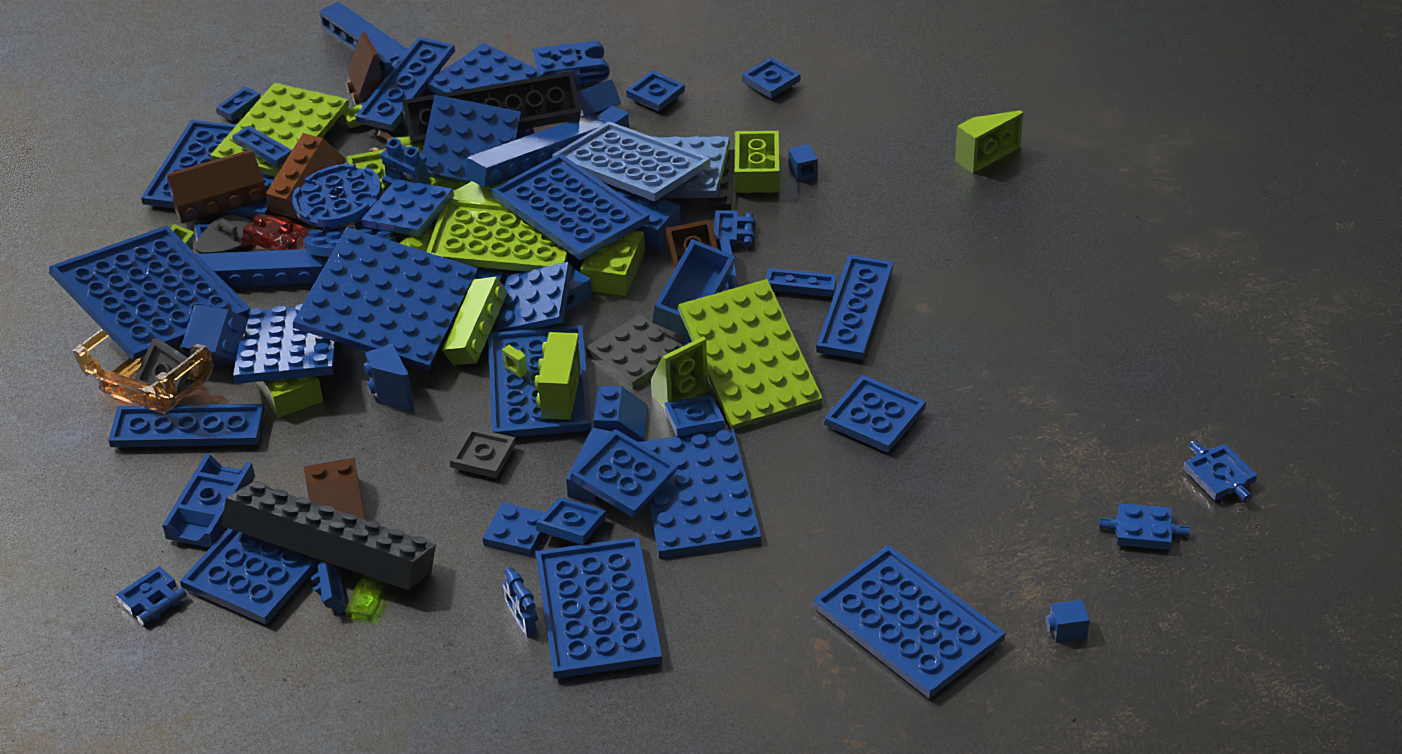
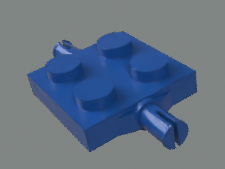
M1197 440L1190 443L1189 448L1196 456L1185 461L1183 469L1214 500L1232 493H1236L1243 502H1247L1252 498V494L1244 487L1255 483L1257 474L1226 444L1216 448L1205 449Z
M1119 503L1116 519L1100 518L1099 529L1115 530L1117 545L1170 550L1173 535L1189 537L1190 526L1174 525L1171 519V508Z

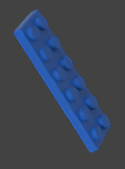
M418 37L355 115L357 123L393 131L404 118L402 100L417 98L422 95L428 87L427 82L440 72L456 51L454 44Z
M848 255L816 345V352L853 359H864L893 271L894 262Z
M263 403L118 406L108 441L110 448L258 445L265 409Z

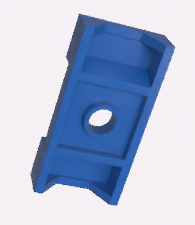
M205 454L162 524L166 539L211 548L224 531L222 522L226 497L249 485L255 478L252 462H247L241 469L222 466L213 456ZM210 495H214L213 497H211V498H209V499H204V498L209 497Z

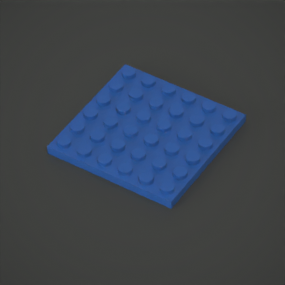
M190 120L141 197L142 204L174 208L166 174L211 161L210 155L236 125ZM261 173L267 192L276 177ZM267 199L217 214L266 220L270 212Z
M168 226L49 266V274L132 360L145 356L153 339H160L169 346L182 342L194 305L228 309L243 317L249 315L248 311L251 310Z
M347 227L293 320V328L366 352L393 344L402 363L429 371L473 280L477 276L478 268Z

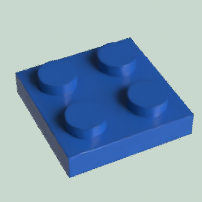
M770 57L743 73L742 81L769 98H773L800 82L801 74Z
M652 70L626 90V97L654 110L661 111L685 92V84Z
M712 395L664 403L665 413L677 437L725 429V420Z
M559 497L536 522V531L583 545L605 520L606 510Z
M502 502L482 538L483 545L532 556L543 535V532L536 531V522L545 512Z

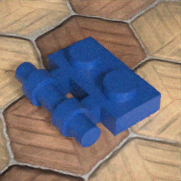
M716 211L714 236L717 246H720L721 238L729 237L730 246H737V241H743L745 248H751L755 241V232L753 230L755 229L756 221L754 215L746 213L745 216H738V211Z
M158 566L117 593L116 597L117 601L132 615L143 610L144 612L138 615L137 619L144 625L150 620L155 621L158 619L160 613L169 607L174 608L179 605L180 600L186 597L187 593L182 587L173 592L172 589L176 587L175 579ZM161 596L164 598L155 605L152 604V602H154Z
M507 568L504 571L507 579L503 583L505 602L525 635L530 636L536 633L535 621H538L535 610L536 605L533 601L534 596L529 589L524 587V580L521 575L516 573L513 568Z

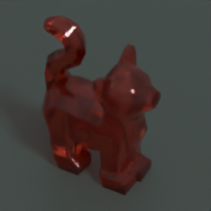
M257 214L253 218V224L247 223L243 227L242 246L253 244L266 250H297V239L301 237L304 240L309 233L305 227L295 224L285 217Z

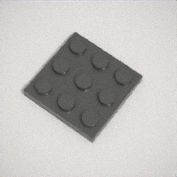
M639 314L586 346V353L630 388L634 389L652 378L664 355L683 347V345Z

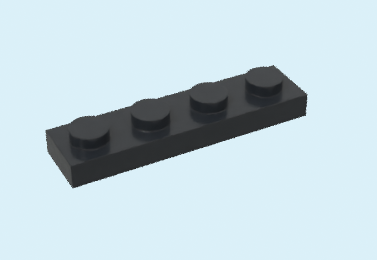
M729 149L718 196L717 198H709V211H731L735 149Z

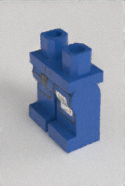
M392 137L386 144V149L380 155L382 164L385 165V176L382 178V184L390 187L398 179L430 185L427 164H425L427 156L419 153L418 148L414 146L406 147L401 144L399 139Z

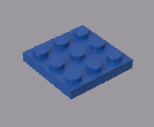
M396 179L361 219L363 227L421 237L452 200L454 192L451 188Z
M565 262L507 275L505 289L508 293L500 309L497 331L527 330L563 323L572 273L570 263Z
M861 375L824 417V425L889 453L926 409V401Z
M615 429L571 472L570 480L631 517H634L677 472L678 466Z

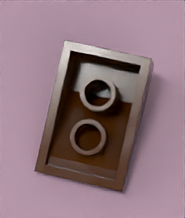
M366 32L360 35L347 71L348 81L345 82L347 92L351 94L354 105H361L360 102L367 101L382 83L378 54Z
M710 219L666 228V243L673 270L677 267L692 239L718 249Z
M355 457L304 466L308 498L311 502L319 505H329L336 511L353 513L357 515V518L365 520Z

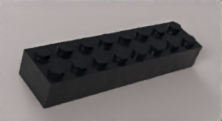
M572 71L435 94L520 111L517 130L564 123L580 118L581 115ZM434 95L402 100V112L409 145L425 142Z
M261 482L250 483L226 497L223 527L409 590L432 572L436 544L428 542L424 537H413L404 534L400 529H390L381 526L379 522L357 518V515L353 513L336 511L332 506L319 505L311 502L308 498L289 495L285 490L268 488Z

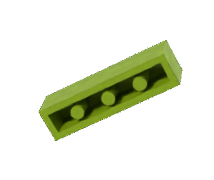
M497 277L475 279L469 288L442 348L443 353L453 366L477 363L508 293Z

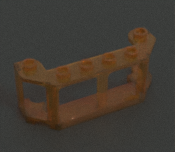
M100 329L72 350L80 369L86 376L92 373L100 383L98 388L104 394L166 414L207 382L215 367L211 359L210 350L204 345L195 344L190 348L191 356L169 373L161 372L155 377L156 382L149 385L128 378L140 368L145 356L135 360L129 358L110 372L103 370L99 360L90 355L88 351L109 336L103 329ZM191 369L187 378L196 382L179 394L175 381Z

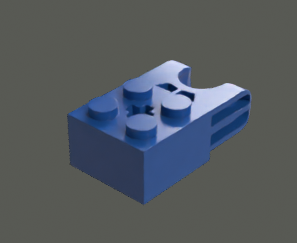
M599 41L560 44L550 47L542 46L532 49L535 68L545 72V76L572 71L576 88L581 87L582 83L605 80L610 74L609 65L603 59L604 47Z

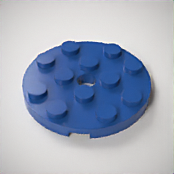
M355 164L335 165L321 169L305 178V184L301 188L297 187L295 189L292 203L296 215L305 223L319 227L337 228L340 225L360 221L382 196V186L378 175L368 167L361 169L356 168Z
M362 221L356 222L355 225L323 227L324 230L309 231V235L304 239L305 248L308 253L326 257L331 256L347 227L397 242L396 232L363 227Z

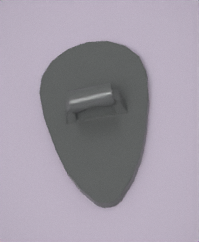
M223 216L214 221L200 235L196 251L199 254L225 253L244 247L258 238L259 228L252 220L243 216Z

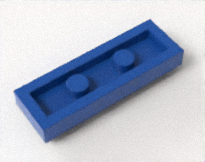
M249 125L232 136L235 144L246 150L253 149L256 156L276 167L284 164L292 149Z
M768 268L766 275L772 290L776 292L834 297L837 284V275Z

